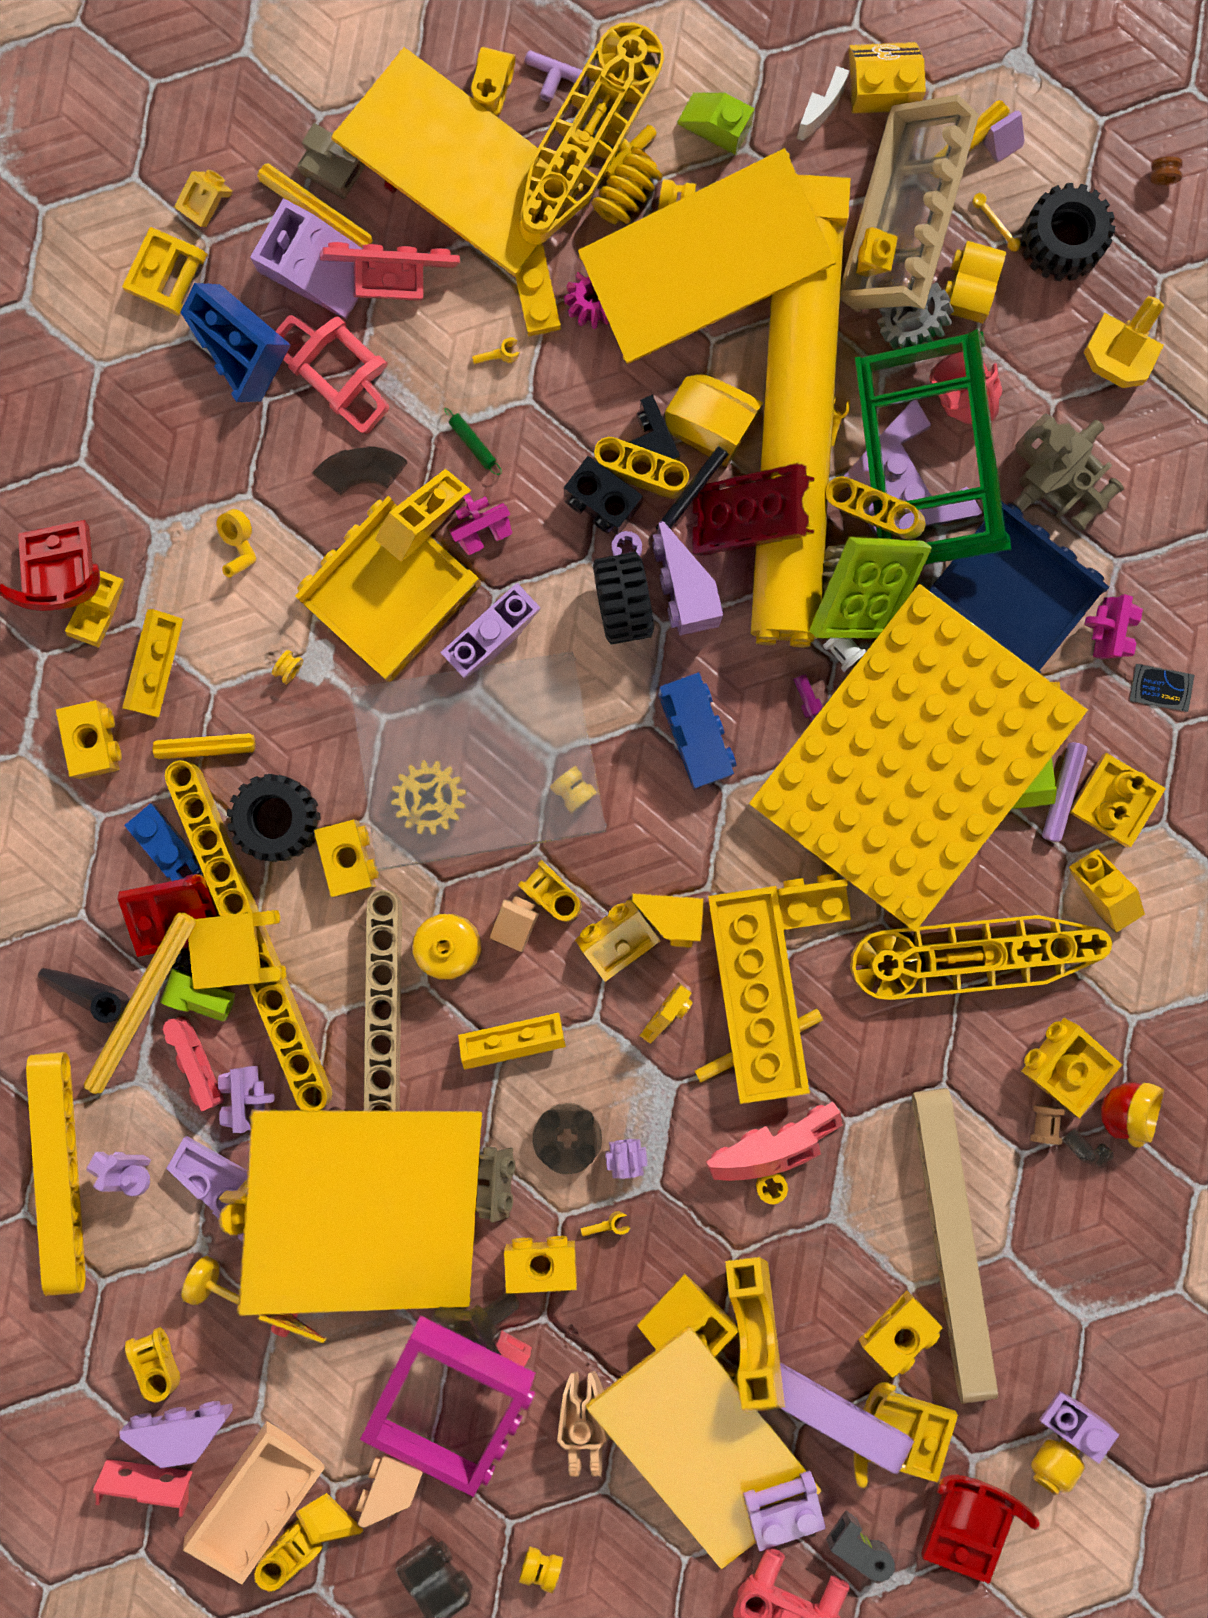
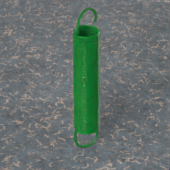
M444 408L448 416L449 414L446 410L453 415L449 419L448 424L455 430L483 467L490 469L496 464L500 469V473L496 474L491 469L490 471L495 475H500L502 471L500 466L495 463V457L474 433L459 413L454 415L448 408Z

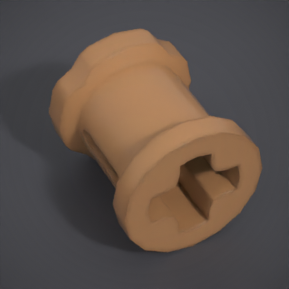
M1033 1105L1036 1118L1034 1133L1030 1135V1140L1045 1144H1062L1059 1131L1061 1116L1065 1115V1109L1046 1105Z

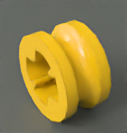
M288 649L275 663L272 675L275 677L281 676L282 682L289 684L301 669L304 660L301 657L294 658L293 652Z
M777 1173L758 1178L756 1181V1191L765 1203L778 1204L787 1196L788 1184L783 1175ZM771 1178L775 1183L781 1182V1189L777 1188L778 1194L775 1196H771L769 1192H763L762 1190L763 1186L767 1187L765 1181Z

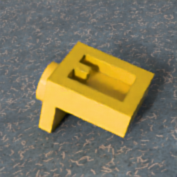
M192 171L174 208L200 227H207L221 198L230 197L233 191L224 185L225 179L214 171Z
M874 227L867 228L862 245L858 251L859 261L856 273L870 277L891 271L898 236Z

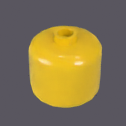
M437 914L426 919L417 928L413 938V956L417 965L427 975L439 980L455 979L467 974L476 965L481 954V938L476 927L468 919L456 914Z

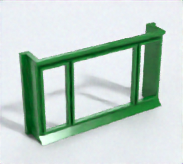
M978 329L969 334L862 358L860 356L855 357L870 483L872 488L886 494L876 408L968 389L980 487L905 502L910 503L918 510L982 499L986 532L927 542L932 549L924 565L1012 550L1010 536L1005 532L984 371L982 347H985L983 331L979 332ZM963 352L966 377L878 396L874 394L873 371ZM882 500L873 502L874 515H877L882 510ZM876 527L877 539H893L892 533Z

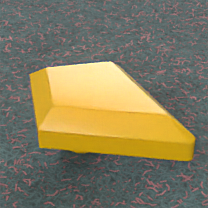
M327 1493L295 1512L312 1545L359 1535L363 1532V1528L358 1526V1523Z

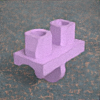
M258 1066L231 1069L229 1073L218 1076V1089L221 1093H231L232 1105L221 1107L219 1112L220 1125L233 1128V1133H243L251 1130L250 1116L252 1110L265 1111V1103L275 1101L274 1094H264V1081H259Z
M95 1152L86 1171L97 1177L93 1187L101 1192L123 1191L128 1196H140L146 1192L150 1184V1175L145 1167L149 1165L151 1159L144 1155H126L123 1152H115L113 1155Z

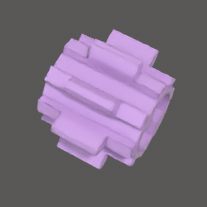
M624 1139L609 1142L610 1151H605L607 1170H612L613 1178L625 1179L644 1175L643 1167L648 1166L646 1147H641L640 1139Z

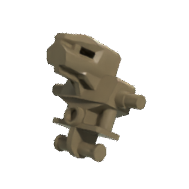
M1044 413L1016 443V452L1032 467L1019 479V484L1024 489L1012 505L1023 512L1036 500L1040 501L1045 498L1058 511L1055 517L1059 519L1080 500L1086 507L1077 516H1073L1071 522L1077 529L1084 531L1086 525L1097 514H1103L1108 508L1107 504L1119 492L1124 490V486L1115 478H1111L1109 483L1100 492L1093 487L1112 466L1110 462L1103 465L1091 454L1095 438L1105 429L1104 425L1100 421L1094 420L1086 429L1078 433L1069 423L1058 424L1055 422V418ZM1039 438L1043 443L1035 449L1031 445Z

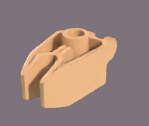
M595 1371L588 1373L587 1398H584L580 1393L578 1372L570 1374L563 1393L557 1441L564 1449H568L570 1476L580 1475V1449H590L592 1476H601L602 1446L611 1438L586 1409V1404L604 1391Z

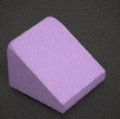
M1019 110L1014 111L991 126L984 140V145L997 162L1003 160L1024 145L1022 114Z

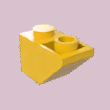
M1098 849L1069 866L1071 874L1096 913L1116 933L1145 915L1138 889Z

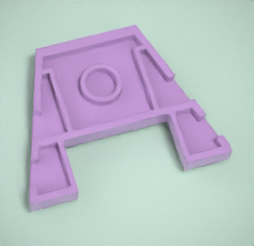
M917 400L911 401L880 435L887 494L903 501L931 496L902 446V443L924 432L931 426ZM866 451L844 477L871 487ZM847 487L850 494H852L851 487ZM975 500L919 510L925 517V526L942 525L966 518L973 519L982 513ZM871 503L868 510L870 516H874L873 503ZM908 513L902 516L899 522L900 529L911 527L914 522V514ZM868 523L873 534L877 537L876 527Z

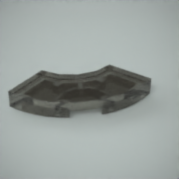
M367 446L366 448L345 449L331 455L319 464L312 474L341 496L350 487L361 483H376L388 489L407 465L408 461L390 450Z

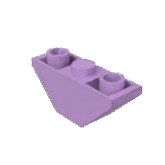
M516 583L440 653L465 679L492 661L511 644L541 608Z
M212 1401L200 1405L197 1410L186 1411L185 1407H177L164 1412L165 1415L152 1417L151 1413L138 1414L131 1417L130 1421L120 1430V1439L160 1468L194 1463L199 1459L233 1411L232 1404L221 1405L220 1401Z

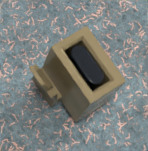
M313 123L302 141L306 152L297 167L300 174L345 200L366 165L331 140L333 133Z

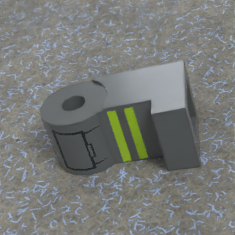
M845 1510L826 1538L830 1551L871 1580L876 1582L888 1580L895 1571V1562L888 1547L879 1540H870L863 1535L858 1519Z

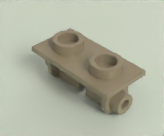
M483 1147V1153L479 1154L478 1178L490 1180L489 1186L478 1185L476 1211H479V1218L490 1219V1222L509 1218V1213L513 1206L511 1178L515 1172V1160L513 1158V1148L511 1147L497 1150L496 1147Z

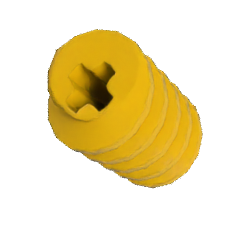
M632 146L631 154H626L623 164L617 166L615 175L608 178L607 186L600 189L599 197H595L591 204L595 211L606 221L612 224H617L618 221L629 224L631 219L627 215L626 210L633 213L638 212L639 208L634 200L636 199L644 203L647 197L642 192V189L653 192L655 186L650 181V178L661 181L663 178L662 173L648 154Z

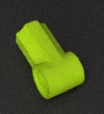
M172 969L160 1003L181 1011L189 1012L191 1010L224 1022L231 1012L236 993L219 987L194 990L192 975L184 973L182 970Z

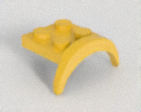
M879 1383L869 1394L863 1410L900 1430L914 1440L900 1472L938 1483L958 1414L955 1410L895 1393L896 1386L893 1384ZM854 1451L856 1482L859 1487L865 1488L868 1484V1462L876 1463Z

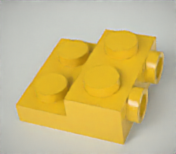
M1063 1018L1061 1021L1052 1023L1047 1028V1039L1039 1049L1035 1048L1027 1053L1024 1059L1025 1067L1021 1072L1043 1091L1051 1095L1070 1113L1080 1119L1122 1064L1079 1025Z

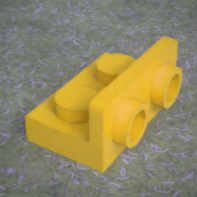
M838 873L817 876L818 883L804 885V878L783 881L784 888L777 889L783 929L851 920L846 889L848 880H839Z
M631 900L615 905L606 917L596 924H590L585 927L580 936L575 939L584 955L605 982L660 942L657 935Z

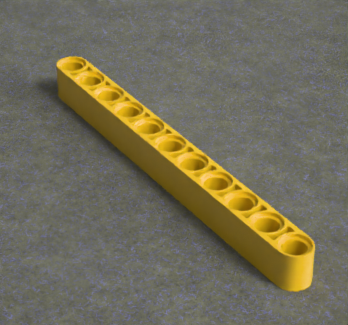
M181 760L174 761L165 771V782L220 916L236 915L229 908V900L235 894L239 895L243 900V908L237 914L259 912L203 772L195 764ZM188 768L191 772V780L187 785L180 786L177 779L178 774L181 770ZM200 799L204 804V811L201 816L194 818L190 808L194 801ZM213 831L217 836V843L214 848L208 850L203 844V838L206 833ZM221 863H226L230 868V876L227 880L221 882L216 876V869ZM256 926L259 958L265 959L269 967L281 966L266 927ZM287 978L273 982L248 984L296 1104L302 1111L322 1110L332 1100V1088ZM272 990L278 991L282 996L283 1001L279 1009H274L268 1004V994ZM285 1022L292 1024L296 1030L295 1038L292 1041L285 1040L281 1035V1026ZM296 1055H303L307 1058L309 1068L306 1073H301L295 1069L293 1061ZM309 1087H315L322 1093V1102L315 1105L308 1101L306 1093Z

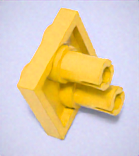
M1104 753L1071 806L1070 814L1123 846L1130 848L1166 788L1148 778L1144 773L1138 772L1110 754Z

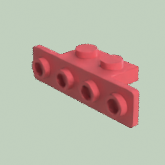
M331 242L328 243V247H323L320 251V260L354 262V297L421 301L423 300V266L455 268L460 263L459 255H451V250L441 248L431 249L430 253H417V248L409 246L397 247V251H383L382 245L366 244L363 245V249H349L348 243Z

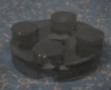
M567 1102L556 1104L542 1113L534 1127L532 1139L534 1151L538 1158L554 1172L560 1174L581 1172L594 1161L600 1152L602 1145L600 1124L592 1111L579 1104ZM564 1129H571V1133L577 1134L578 1140L572 1141L569 1148L564 1147V1142L557 1139V1135H562Z

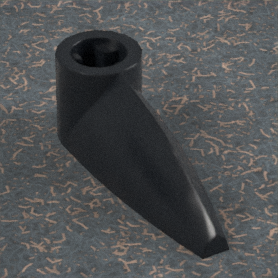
M42 968L38 973V977L72 1002L91 1011L93 1017L99 1022L118 1021L130 1000L123 991L85 977ZM114 1000L115 1012L108 1013L109 1008L106 1007V1001Z

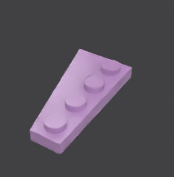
M188 1136L183 1138L166 1168L198 1200L201 1199L213 1210V1214L218 1219L222 1209L228 1205V1203H222L218 1198L224 1191L238 1190L243 1182L247 1180L248 1175L246 1169ZM243 1232L242 1234H239V1235H238V1238H239L242 1242H243L244 1232Z

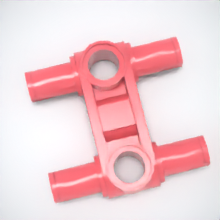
M771 1547L765 1549L755 1574L747 1577V1580L739 1587L738 1600L733 1610L734 1618H841L839 1612L850 1587L843 1579L831 1575L820 1603L814 1604L774 1586L785 1560V1555ZM751 1597L763 1599L762 1603L756 1607L746 1604Z

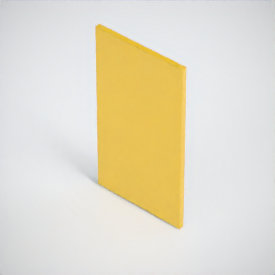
M403 47L338 129L333 132L331 140L515 277L539 246L526 242L521 235L519 227L530 163L538 148L407 48ZM539 158L533 169L532 177L541 179L549 164ZM562 169V175L564 177H566L567 169ZM579 183L572 196L573 199L583 190L584 184ZM530 189L528 193L527 202L533 193V191ZM555 192L546 193L551 198L560 197ZM541 212L535 224L543 221L544 215Z
M785 148L578 250L579 258L585 266L622 351L623 359L627 364L836 265L835 256L830 251L791 163L790 154Z
M689 1325L586 1404V1409L721 1570L756 1543L743 1493L754 1490L756 1493L800 1478L799 1474L807 1472L759 1411L741 1410L739 1386ZM815 1482L818 1495L820 1492H822V1490ZM803 1492V1493H800V1494H797V1495H794V1496H791V1497H788V1498H785V1499H782V1500H779V1501H776V1502H773V1503H770V1504H767V1505H764V1506H761V1507H759V1508L761 1509V1508H764V1507H767V1506H770V1505H773V1504H776V1503H779V1502H782V1501H785V1500H788V1499H791V1498H794V1497L803 1495L804 1492Z

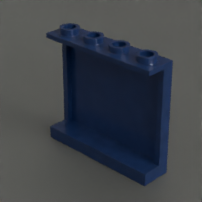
M1001 501L1005 532L1010 536L1012 550L952 560L930 587L929 591L1038 673H1041V668L1098 597L1106 592L1110 586L1103 582L1104 577L1097 570L1090 567L1086 568L1079 563L1076 554L1065 546L1059 547L1050 540L1051 536L1044 528L1039 525L1033 526L1023 518L1024 514L1019 508L1009 503L1006 505ZM985 521L974 534L986 532Z

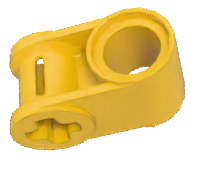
M481 47L471 92L475 101L495 116H499L503 109L508 87L513 78L516 56L515 54Z
M540 860L538 862L539 867L525 882L520 881L517 885L556 919L564 922L573 921L581 912V900L562 882L563 879L546 863ZM546 876V878L537 886V884ZM564 896L571 897L575 903L573 912L566 916L560 915L556 909L557 901Z
M158 1327L153 1330V1334L138 1340L134 1338L126 1340V1356L133 1368L143 1397L151 1402H160L176 1390L181 1378L171 1352L169 1338L164 1329ZM154 1375H161L165 1378L167 1383L165 1390L159 1389L155 1385Z
M299 1519L261 1557L254 1574L255 1581L261 1589L276 1591L297 1571L308 1565L322 1550V1543L311 1544ZM267 1563H275L280 1567L281 1573L277 1575L270 1574L266 1570L265 1565Z

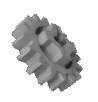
M937 282L931 285L925 310L913 306L879 309L883 316L877 320L881 328L880 333L894 350L899 346L902 349L925 342H933L935 335L941 337L945 335L942 326L951 325L952 321L948 315L954 312L950 304L951 300L945 289L942 290Z

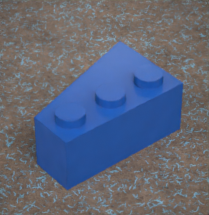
M194 283L180 313L202 348H207L216 362L214 366L219 375L225 376L233 389L231 395L235 401L261 402L291 344L221 284Z
M700 672L660 686L658 697L693 790L731 777L734 774L732 768L736 767L737 763L731 748H725L721 737V735L725 734L719 716H714L710 704L713 702L707 684H703Z

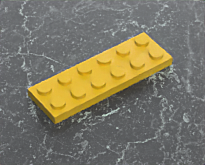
M777 886L708 896L740 1104L810 1094Z

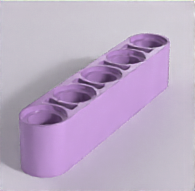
M780 1362L785 1408L781 1409L895 1474L899 1473L914 1443L911 1437Z

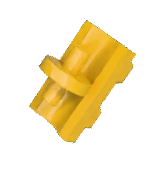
M247 1180L243 1182L238 1190L224 1191L218 1198L222 1203H228L219 1215L220 1227L227 1234L239 1235L244 1232Z

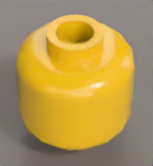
M1064 1438L1060 1442L1053 1439L1044 1441L1031 1462L1032 1470L1035 1473L1033 1479L1055 1495H1058L1060 1492H1071L1085 1470V1464L1078 1456L1080 1450Z

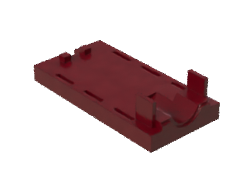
M795 463L706 484L693 500V514L698 515V526L693 527V554L705 556L814 534V530L806 528L809 527V515L805 512L802 501L805 491L809 489V482L815 481L814 477L806 475V465Z

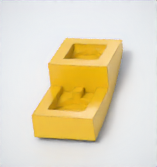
M100 570L99 588L92 598L77 606L65 629L67 636L98 648L100 647L124 584L122 578Z

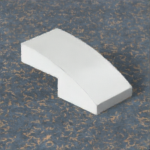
M836 67L825 97L812 92L800 123L797 139L805 140L828 118L845 88L849 70Z

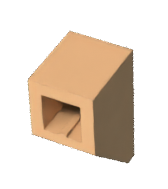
M514 896L513 901L504 900L490 939L523 952L539 916V913L533 911L535 904L517 896Z
M387 1453L384 1454L383 1458L376 1456L368 1476L375 1479L371 1491L363 1490L356 1511L362 1513L358 1526L365 1528L410 1507L423 1471Z

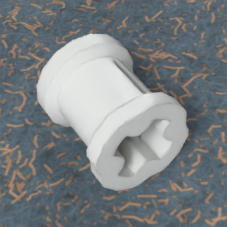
M830 638L823 644L824 649H830L842 664L841 669L844 672L856 664L866 653V650L860 649L852 638Z

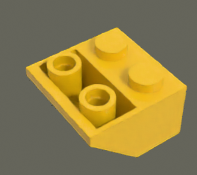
M684 1273L637 1323V1326L657 1350L689 1325L715 1357L738 1332L736 1322Z

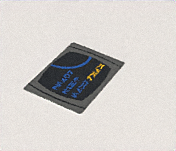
M1136 664L1130 701L1188 712L1194 675Z

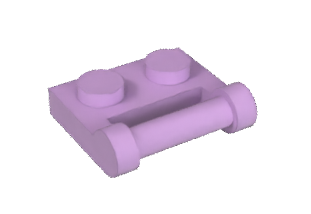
M811 1471L799 1474L800 1478L756 1493L754 1490L743 1493L759 1551L826 1529ZM803 1492H804L803 1495H800V1496H797V1497H794V1498H791V1499H788V1500H785V1501H782V1502H779V1503H776V1504H773V1505H770V1506H767V1507H764V1508H761V1509L759 1508V1507H761V1506H764V1505H767V1504H770V1503H773V1502H776V1501H779V1500H782V1499H785V1498H788V1497H791V1496H794V1495H797V1494H800V1493H803Z

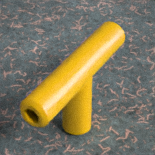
M647 125L631 142L624 139L618 150L620 153L613 159L604 176L608 179L610 176L615 175V169L618 165L623 164L626 154H631L632 146L642 150L657 135L656 129L652 125ZM610 128L605 139L612 146H615L621 134L617 130Z

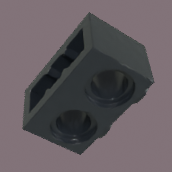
M590 456L585 458L563 488L564 496L567 498L566 504L580 514L583 511L587 512L595 518L592 522L607 534L611 531L617 535L622 532L643 503V495ZM584 482H591L596 485L597 490L592 495H583L579 492L578 488ZM611 502H619L624 506V511L620 515L613 516L607 513L605 508Z

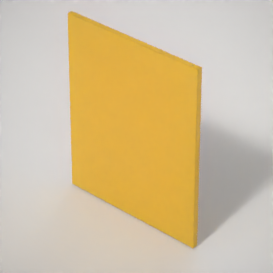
M252 1110L250 1116L251 1130L238 1314L262 1315L469 1307L471 1301L470 1289L482 1112Z

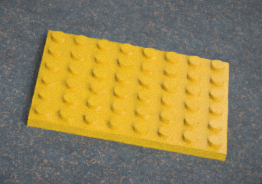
M918 584L755 794L749 805L916 932L1087 713L1088 709L921 584Z

